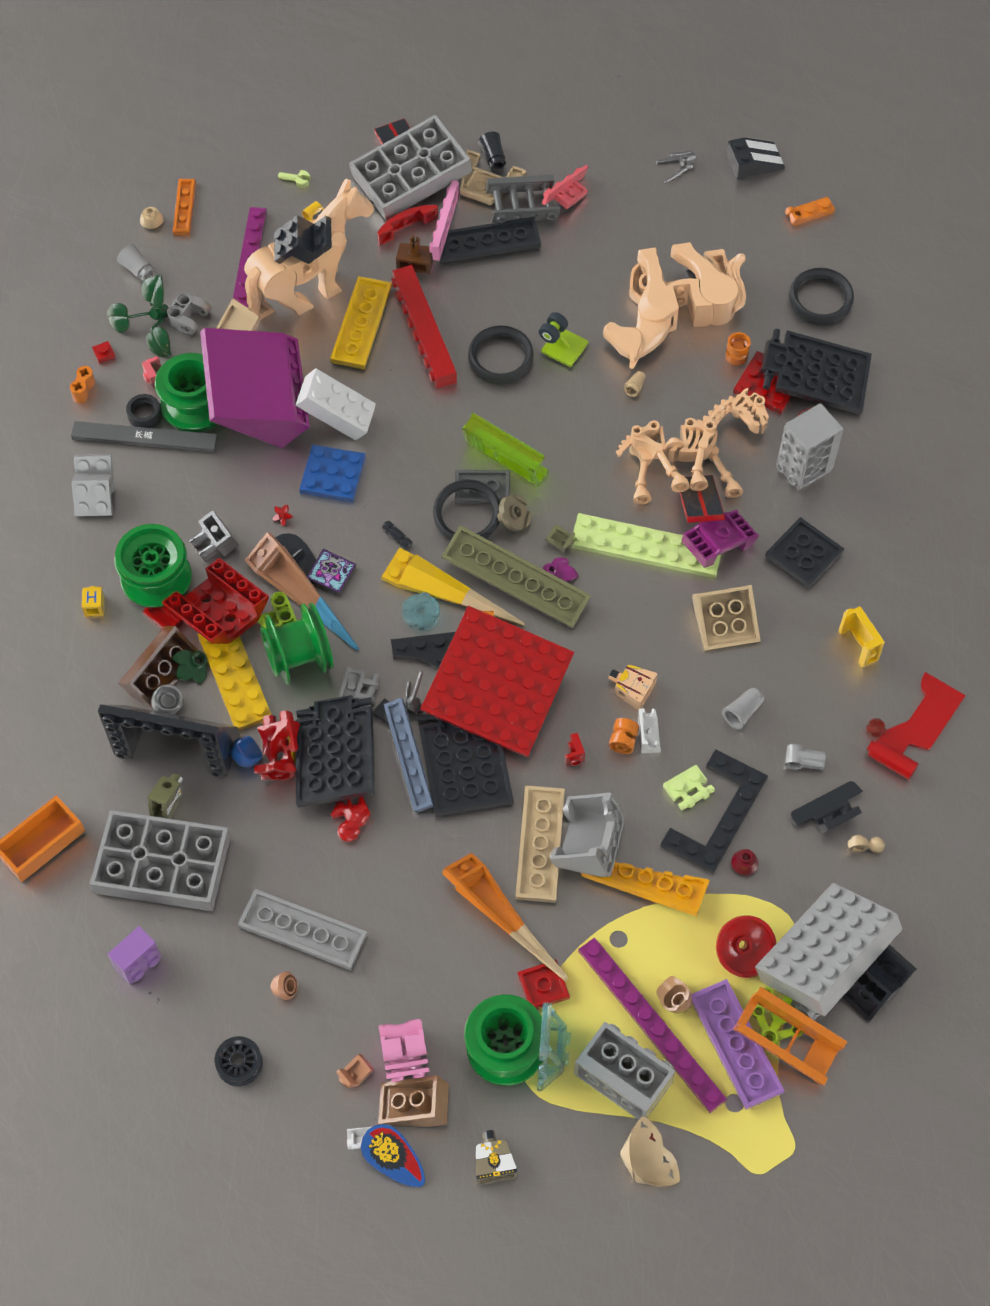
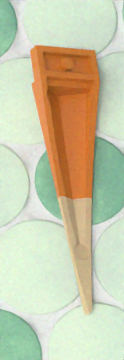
M470 853L444 868L442 874L456 886L455 890L559 977L567 981L568 976L519 917L484 863L473 853Z

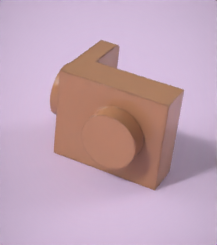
M358 1054L344 1069H339L336 1073L340 1077V1082L345 1087L355 1088L374 1071V1068L362 1054Z

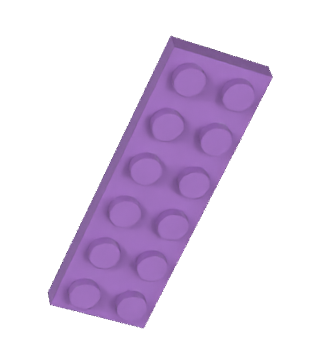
M725 979L693 993L692 1005L745 1110L783 1094L785 1091L763 1048L733 1030L743 1009L728 980ZM748 1021L747 1024H746V1026H748V1027H750L751 1029H753V1028L751 1027L749 1021Z

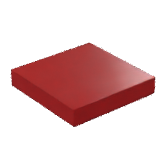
M544 963L517 972L526 1000L534 1005L536 1009L570 999L565 981Z

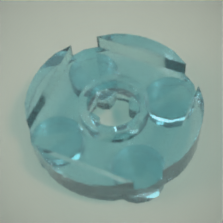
M423 592L412 595L403 602L402 617L409 627L427 630L437 623L440 616V607L436 599L431 597L429 593ZM418 609L425 610L423 615H421V613L417 614L416 612L418 611Z

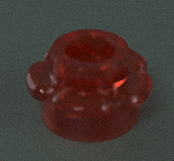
M879 718L870 720L868 722L869 725L866 727L867 732L871 733L873 737H879L886 731L885 723Z

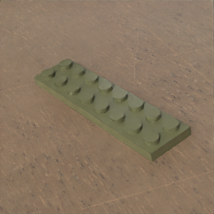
M461 525L441 556L447 562L571 629L574 628L591 599L590 594Z

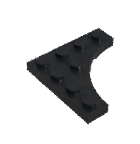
M455 632L391 639L393 660H420L428 663L430 667L438 671Z

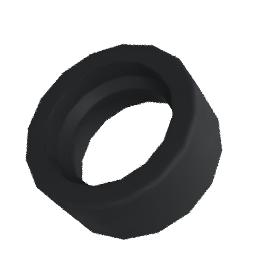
M139 394L128 401L126 406L128 420L134 427L152 428L161 420L160 403L152 395ZM141 406H152L155 410L150 416L145 418L134 416V411Z

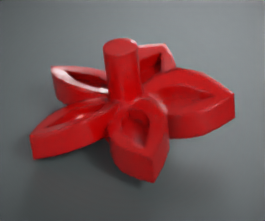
M284 505L282 508L274 506L276 515L272 520H280L281 525L285 527L286 519L293 518L288 513L289 506Z

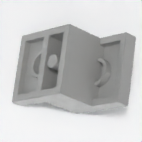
M75 454L73 456L75 475L71 481L75 516H111L113 514L111 495L115 489L112 454Z

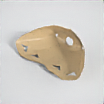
M642 1116L636 1122L620 1151L625 1166L628 1168L632 1178L640 1184L670 1186L679 1183L680 1173L674 1156L663 1147L662 1136L657 1127L648 1118ZM641 1122H643V1125H646L647 1127L641 1128ZM651 1133H653V1138H654L656 1141H653V1140L649 1139L650 1136H651ZM663 1156L666 1157V1160L669 1161V1163L663 1162ZM671 1170L673 1171L674 1179L668 1176Z

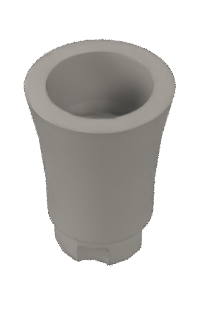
M130 244L121 250L117 257L119 264L126 267L142 281L154 277L155 269L143 257L135 245Z
M756 688L745 691L733 703L722 709L723 718L733 728L742 729L748 719L764 702V696Z

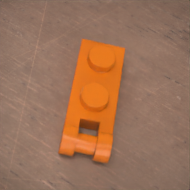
M827 196L797 207L790 206L785 210V214L787 217H790L791 224L796 226L833 214L835 207Z

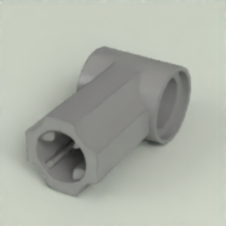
M790 744L786 750L785 766L793 770H798L802 767L823 770L826 755L825 752L806 750L801 745Z

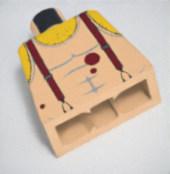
M627 665L623 673L613 669L608 679L616 683L615 694L639 711L654 688L658 674L636 666Z

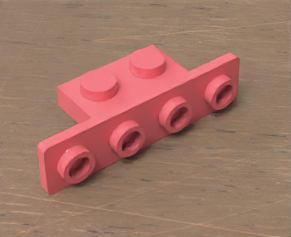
M585 165L582 168H577L572 175H567L562 182L558 181L552 189L548 188L543 194L542 204L546 205L555 199L561 206L568 209L585 197L588 190L579 181L584 178L589 167Z

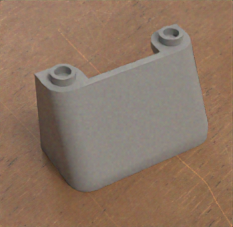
M611 792L567 797L566 804L563 806V814L567 817L569 825L563 847H555L550 854L552 864L557 868L598 877H610L624 826V817L620 807Z

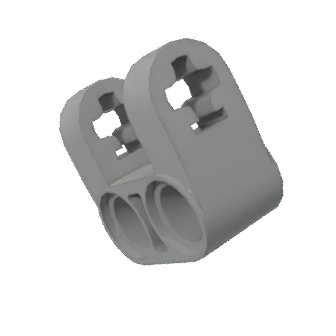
M181 293L167 310L171 327L185 334L193 335L198 325L190 319V316L193 312L201 316H207L212 307L207 301L189 293Z

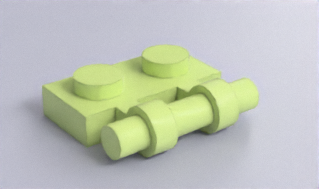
M697 765L663 783L664 789L674 802L680 798L682 799V802L678 804L681 811L686 808H692L696 802L701 799H707L711 793L715 792L712 785L706 788L702 786L707 783V778ZM694 790L697 791V793L692 796L688 795L690 792Z

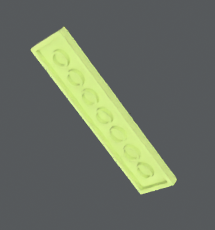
M578 513L573 531L575 533L573 539L576 541L571 548L716 579L721 554L717 556L714 565L704 568L684 543H682L683 535Z

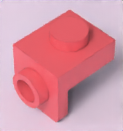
M158 356L142 362L143 377L146 383L150 382L153 388H155V372L161 367Z

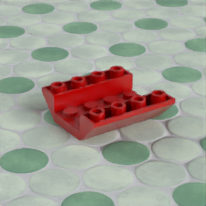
M218 558L205 568L208 578L185 596L175 591L163 600L162 604L211 644H230L259 621L268 602L269 595L221 558ZM205 599H211L208 603L203 602ZM231 618L235 619L233 622H227Z

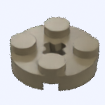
M512 494L503 497L500 501L499 513L497 515L498 520L513 532H518L530 524L531 513L530 511L527 512L526 505L528 504L525 499L518 494Z

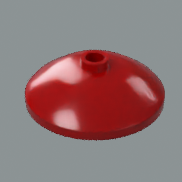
M751 915L737 916L729 920L721 928L717 936L716 954L718 960L725 970L735 976L743 978L757 976L758 973L755 966L776 945V937L771 927L764 920ZM744 941V946L740 948L739 943Z

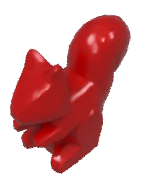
M359 797V802L353 804L350 799H347V805L343 801H338L330 815L332 819L345 817L346 821L340 824L337 833L341 840L352 842L358 838L360 834L359 828L366 824L371 813L364 798Z

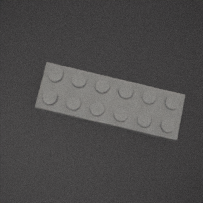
M254 889L238 922L239 928L348 970L352 969L367 936V931L257 889Z

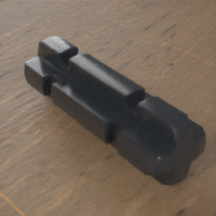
M388 520L383 523L382 529L386 533L389 532L388 534L398 544L401 543L400 545L404 549L411 547L413 542L408 537L405 538L406 535L396 526L394 527L391 521Z

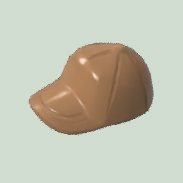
M670 976L657 988V996L661 1005L667 1011L684 1013L690 1008L692 1004L691 991L678 978Z

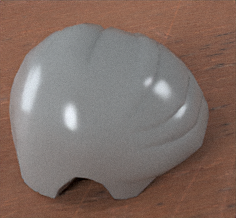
M162 685L157 688L152 696V708L158 712L175 715L183 705V695L173 685Z

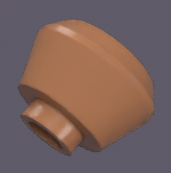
M282 972L275 976L271 982L273 994L281 999L290 1000L297 992V980L291 972Z

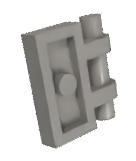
M347 667L339 697L348 695L359 699L372 697L374 704V693L379 686V675L372 674L371 679L365 678L366 671ZM363 687L368 688L366 694L361 693Z

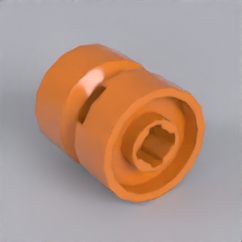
M736 332L729 336L725 357L730 364L739 366L747 362L751 345L748 335Z
M627 718L616 719L613 734H611L609 748L617 753L631 754L634 750L635 738H637L640 727L639 724Z

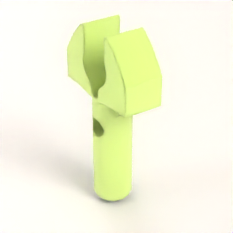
M300 170V173L297 175L279 172L278 178L295 181L298 188H304L309 186L308 180H310V175L308 172Z

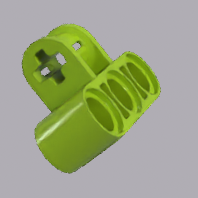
M275 592L271 596L270 600L273 611L262 614L258 624L266 628V614L271 617L275 627L297 620L285 593Z

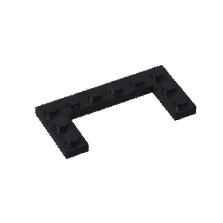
M715 749L709 759L706 768L740 786L708 843L705 846L669 828L660 844V847L712 874L718 868L768 779V775Z

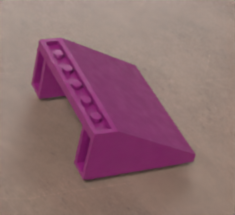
M204 328L200 331L210 421L280 448L285 447L310 427L308 413L296 406L304 381L297 338L278 332Z

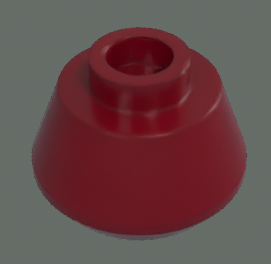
M742 849L734 853L731 865L736 873L747 876L757 870L759 861L754 852L749 849Z

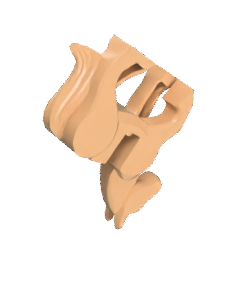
M350 179L344 180L337 197L330 202L316 220L311 221L316 223L325 215L331 218V249L310 264L293 256L279 264L274 261L273 242L268 247L258 249L247 259L244 269L248 276L245 282L248 309L260 316L259 320L275 312L273 307L265 300V297L270 300H276L284 307L292 309L298 316L312 309L314 306L309 299L301 292H295L294 287L310 281L317 275L319 278L318 290L326 299L342 292L340 286L335 282V276L347 243L345 237L346 221L358 216L369 217L374 211V206L370 200L362 195L357 187L351 188Z
M690 242L672 245L670 256L676 262L690 269L697 279L688 278L664 282L657 256V248L638 250V263L631 271L629 291L630 298L638 305L637 327H621L616 323L609 322L603 328V337L620 355L630 359L629 368L633 370L639 358L653 351L663 342L669 332L676 330L679 307L683 305L688 306L693 327L728 323L733 318L735 312L744 307L746 302V289L740 276L741 265L746 260L744 254L739 253L728 261L723 249L705 251L703 257L693 248Z

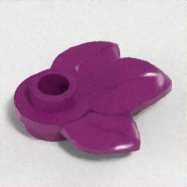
M563 557L555 558L552 563L545 564L542 568L566 582L575 580L579 576L573 567L568 566L569 560Z

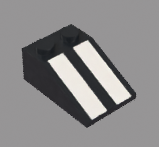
M745 137L728 141L726 155L737 179L785 169L774 142Z

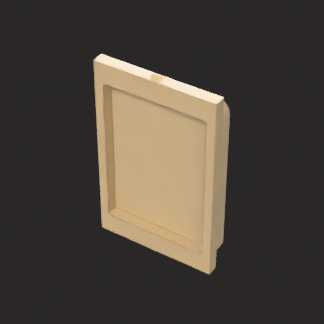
M233 298L216 328L255 331L259 324L260 316Z

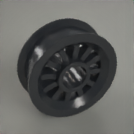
M235 1036L225 1040L218 1047L214 1063L218 1075L225 1083L240 1087L252 1083L259 1076L263 1066V1059L259 1047L254 1041L247 1037ZM237 1058L244 1059L243 1063L240 1065L233 1064L234 1060Z

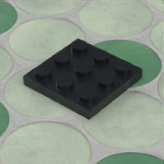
M800 517L766 552L765 557L810 588L842 555L845 548Z

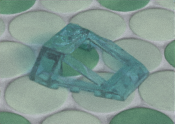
M543 1003L539 1060L543 1061V1064H539L537 1091L544 1090L563 1074L565 1065L569 1066L570 1053H566L565 1050L566 1045H570L571 1032H567V1024L552 1008V1003ZM550 1030L558 1031L557 1054L549 1046ZM548 1057L555 1065H548Z

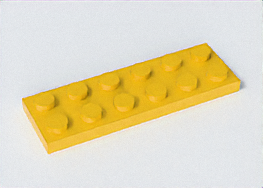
M358 276L330 357L331 363L365 370L392 288V282Z
M198 634L233 726H237L238 730L241 731L263 723V716L272 714L240 636L230 644H211Z

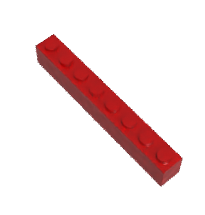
M410 265L392 270L393 278H390L392 287L397 290L396 297L398 302H402L401 308L403 314L408 317V327L413 329L412 336L414 341H417L419 344L417 345L419 354L424 356L423 363L425 368L430 371L429 378L431 383L434 382L437 389L457 383V372L413 266Z

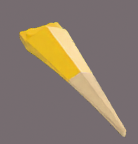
M400 547L381 577V580L397 588L435 597L465 607L469 605L482 612L494 611V617L519 626L525 625L524 622L422 557L417 554L413 555Z

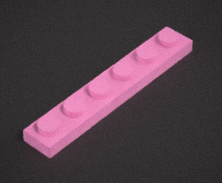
M452 180L450 187H447V197L443 200V209H440V220H437L436 224L437 230L433 232V242H430L429 247L433 260L440 261L459 197V182L457 180Z

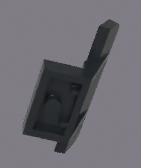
M849 781L791 812V820L796 827L812 819L821 833L829 831L862 813L859 806L852 808L848 799L858 795L863 790L855 782Z

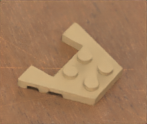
M467 149L466 154L471 160L472 172L462 177L460 195L492 205L495 202L493 194H486L485 191L487 178H501V176L476 168L481 159V154ZM512 166L506 177L526 176L527 170Z

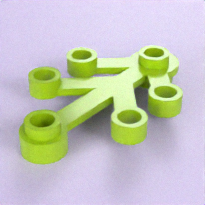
M764 988L774 995V992L771 988ZM785 996L783 1001L791 1005L793 999ZM761 1005L756 1006L752 1016L758 1021L761 1029L760 1035L765 1038H772V1042L776 1045L779 1044L780 1040L794 1036L793 1029H797L794 1026L791 1029L777 1032L780 1025L787 1022L772 1012L770 1014L773 1022L769 1028L764 1016V1007ZM757 1009L761 1010V1011H762V1014H761V1015H757V1014L755 1013V1010H757ZM800 1031L796 1039L800 1038L803 1032Z

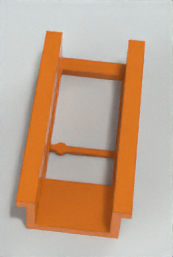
M762 987L752 994L733 1028L734 1031L744 1035L813 1079L819 1085H825L828 1079L825 1075L837 1052L844 1049L847 1044L846 1040ZM757 1004L797 1028L787 1048L782 1049L746 1026ZM800 1031L814 1039L803 1061L790 1054V1048Z

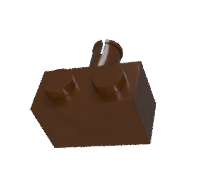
M412 236L409 239V243L400 242L396 255V269L412 265L415 272L430 274L434 260L429 246H421L420 238L417 236L416 241L415 236Z

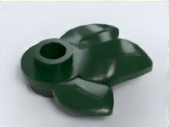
M182 650L173 656L172 659L180 665L176 672L178 680L186 681L193 678L197 684L205 680L207 675L205 667L208 663L205 653L201 651L191 653L187 650ZM195 658L200 660V664L195 662Z

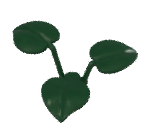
M159 274L146 279L141 286L143 298L150 302V306H153L149 312L128 315L126 305L115 303L109 307L107 316L111 326L118 332H125L129 329L130 322L128 318L150 315L152 319L158 320L151 327V333L147 334L146 342L148 348L154 354L160 357H170L172 353L169 335L164 328L157 327L161 322H164V318H168L167 310L169 308L166 304H163L164 286L162 275Z

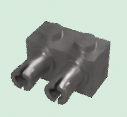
M213 510L198 521L202 531L189 539L195 549L199 548L209 539L211 540L207 547L198 552L204 562L218 552L226 556L239 546L226 525Z

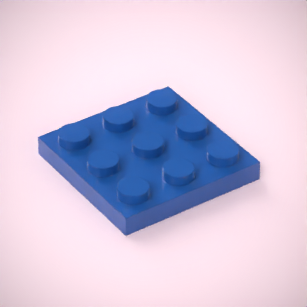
M312 444L299 489L300 494L354 502L366 458L365 453Z

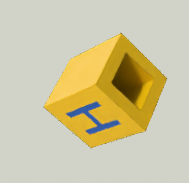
M89 586L82 588V610L85 617L104 616L105 596L102 587Z

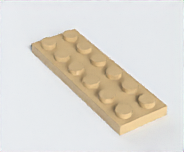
M525 785L515 900L556 903L559 868L552 864L550 854L555 847H560L564 788Z

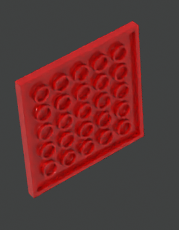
M468 605L420 711L528 758L575 652Z

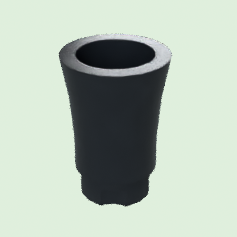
M491 131L480 136L478 144L490 168L496 171L503 169L506 161L500 134Z

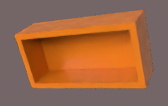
M56 795L0 839V859L22 883L82 835L85 829L82 822Z

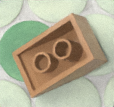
M438 1075L381 1083L378 1124L412 1127L447 1125L449 1083Z

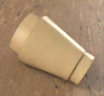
M638 371L625 383L624 391L628 396L635 397L641 393L645 374Z

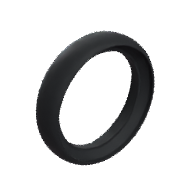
M812 268L800 273L794 279L789 290V301L794 312L805 321L813 324L827 325L840 321L849 313L854 302V292L848 279L841 273L829 268ZM810 279H829L842 288L845 294V303L839 310L830 314L813 313L800 303L797 295L799 287Z
M504 325L492 326L479 332L471 341L468 350V359L473 371L483 380L496 384L511 383L522 378L529 371L534 358L533 346L529 338L520 330ZM491 337H511L523 346L525 359L521 366L514 371L508 373L490 372L478 362L476 353L479 346Z
M462 479L452 482L443 488L434 502L433 518L437 529L445 538L451 541L456 532L449 529L443 521V504L451 494L464 489L481 492L489 499L493 508L490 523L485 529L476 534L488 539L496 531L500 523L497 517L500 501L497 494L488 485L477 480Z

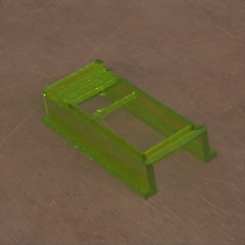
M472 412L470 419L462 428L466 444L472 445L474 448L476 446L477 450L481 449L482 453L531 483L534 482L535 486L538 487L544 477L549 474V470L541 466L545 460V455Z

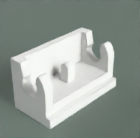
M639 709L638 724L640 726L641 753H659L661 749L656 710L652 709V713H646L645 709Z

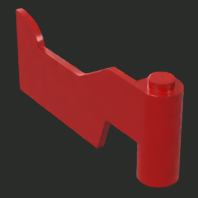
M927 672L924 673L921 680V691L925 697L911 718L904 723L885 730L880 739H877L875 742L872 740L866 749L869 752V757L907 780H910L919 763L903 754L907 747L913 746L930 750L966 696Z

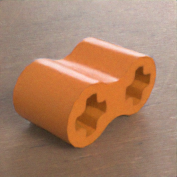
M89 366L79 367L76 372V379L70 384V391L76 403L86 402L89 398V390L95 385L94 375Z

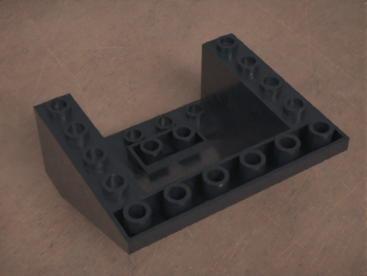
M99 705V717L112 751L118 758H133L142 729L148 732L154 730L169 736L175 734L185 739H199L208 773L215 777H228L233 760L231 749L234 741L240 736L237 726L127 705Z

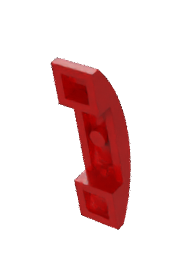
M417 206L393 216L378 230V245L381 246L394 240L395 232L421 221L425 225L438 219V206Z

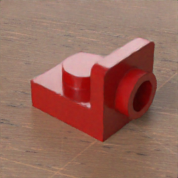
M578 732L570 734V742H568L570 754L565 755L566 766H577L585 761V751Z

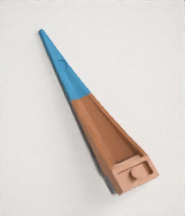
M267 532L244 561L255 573L285 593L300 606L304 603L308 607V604L313 602L323 624L352 648L359 650L357 644L285 546H282L271 533Z

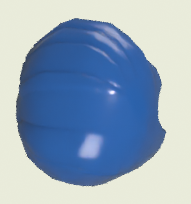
M243 736L234 741L231 753L238 765L252 767L262 758V752L252 737Z

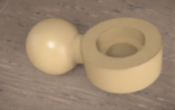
M855 835L848 840L850 852L857 853L870 849L874 853H880L885 848V842L880 837H873L868 841L862 835Z

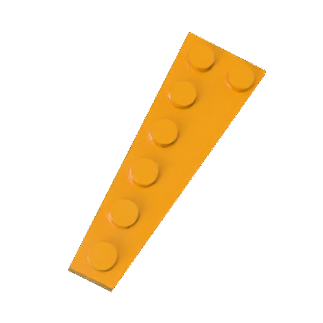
M616 861L610 877H598L581 873V877L696 917L710 881L689 875H684V877L673 875V872L668 871L664 873L652 871L653 868H636L632 864L618 863Z

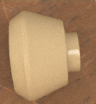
M147 207L142 211L140 223L147 229L158 228L163 223V215L157 208Z

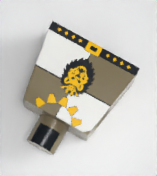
M495 1130L482 1132L484 1143L476 1145L477 1185L517 1178V1168L507 1141L505 1139L497 1141Z

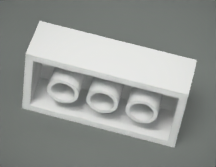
M317 368L305 376L296 406L354 440L367 433L376 403Z

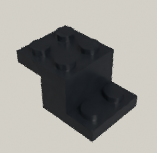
M297 215L274 232V261L279 264L291 256L310 264L332 248L331 218L326 215L316 223H312Z
M889 944L843 995V998L870 1022L882 1007L897 995L917 968Z

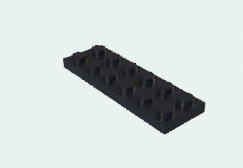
M530 217L505 221L504 223H491L449 230L440 263L541 248V240L535 218Z

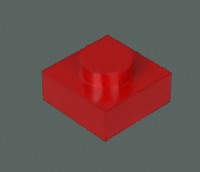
M109 341L92 347L99 364L116 358Z

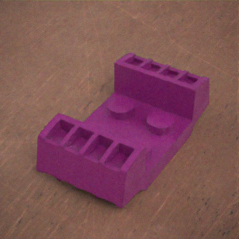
M737 509L724 512L725 520L701 522L683 533L682 543H684L704 568L714 565L718 555L735 547H739L744 551L752 547L758 539L759 534L753 530Z

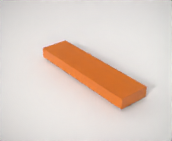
M178 179L173 235L190 236L196 179Z

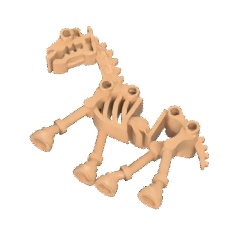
M746 388L740 394H737L736 398L729 396L727 401L722 399L720 405H714V411L709 410V416H703V421L687 418L685 425H681L680 439L671 438L666 444L663 426H660L659 422L653 420L645 427L633 426L631 436L627 435V440H622V445H618L620 450H616V454L620 457L630 446L629 452L640 460L641 467L638 480L635 482L637 489L633 497L634 503L643 505L652 500L651 494L646 488L647 482L645 479L652 459L658 458L666 469L668 477L672 476L674 478L671 485L674 492H684L689 488L693 491L706 489L708 482L703 476L702 463L703 460L709 458L720 472L721 480L727 483L725 496L728 498L740 497L743 494L742 487L732 478L733 475L726 470L718 457L719 448L716 446L718 433L716 428L720 421L727 414L731 413L732 416L743 420L753 433L758 434L760 431L761 434H764L769 419L764 405L765 398L757 393L747 396L748 388ZM678 460L679 462H695V465L692 467L693 476L690 485L685 476L677 472V468L672 466L670 462Z

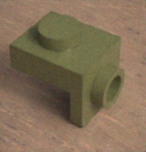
M555 524L545 541L561 552H564L566 548L570 550L576 541L573 539L575 533L572 532L570 534Z

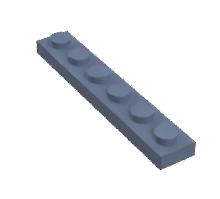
M399 698L383 704L413 811L418 813L434 807L404 699Z

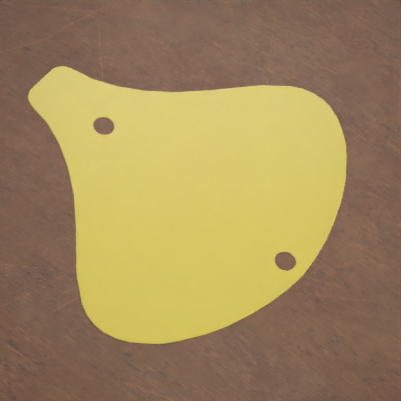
M705 894L697 917L656 903L625 914L608 923L582 943L561 965L560 968L568 976L565 984L570 999L537 1009L545 1024L546 1054L542 1065L531 1078L525 1081L526 1084L539 1098L553 1105L581 1112L635 1118L574 1075L575 1061L604 1022L609 1025L610 1023L616 1025L626 1037H633L637 1040L639 1046L652 1050L656 1054L655 1057L661 1061H666L578 952L579 948L595 937L723 1095L727 1098L731 1094H737L693 1005L691 1004L690 1008L684 1013L669 1012L661 1005L656 991L670 976H674L684 982L691 991V994L727 979L744 1011L752 994L757 992L760 987H771L762 983L759 975L743 978L735 976L724 969L716 954V940L721 928L729 920L737 916H755L764 920L771 927L777 944L791 929L794 922L781 908L755 897L740 894ZM622 931L627 935L628 941L624 947L617 948L610 943V935L613 932ZM744 941L739 943L740 948L744 946ZM771 988L775 996L784 1000L786 995ZM757 1009L755 1013L761 1015L762 1011ZM765 1009L764 1016L770 1028L773 1020L769 1010ZM751 1015L748 1021L753 1030L760 1034L761 1029L758 1021ZM784 1024L780 1025L777 1032L783 1031ZM763 1048L779 1079V1058ZM675 1072L673 1083L648 1117L650 1121L687 1130L710 1140L731 1153L747 1170L754 1174L768 1172L789 1158L795 1150V1140L785 1120L780 1095L748 1110H745L743 1107L739 1112L729 1111L726 1104L723 1103L709 1114Z

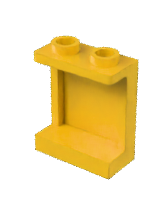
M861 606L846 610L840 624L839 633L844 634L850 631L862 648L858 662L863 668L879 660L885 642Z

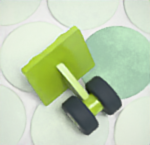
M552 312L547 318V323H544L538 331L540 337L547 342L541 349V352L572 367L587 347L589 341L566 330L568 327L567 319L560 313Z

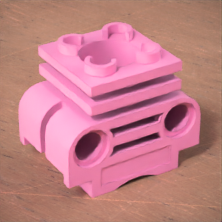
M421 1019L409 1020L399 1025H379L384 1062H390L384 1063L385 1070L391 1069V1071L386 1072V1078H391V1082L404 1080L403 1076L412 1075L413 1078L424 1077L425 1072H429L428 1065H422L428 1063L426 1056L421 1057V1055L427 1054Z

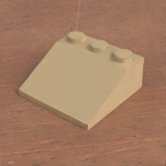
M752 585L692 595L704 651L761 641Z

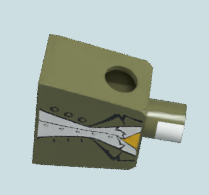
M172 774L170 778L163 776L159 779L147 797L150 816L172 818L182 797L180 784L183 779L180 775Z

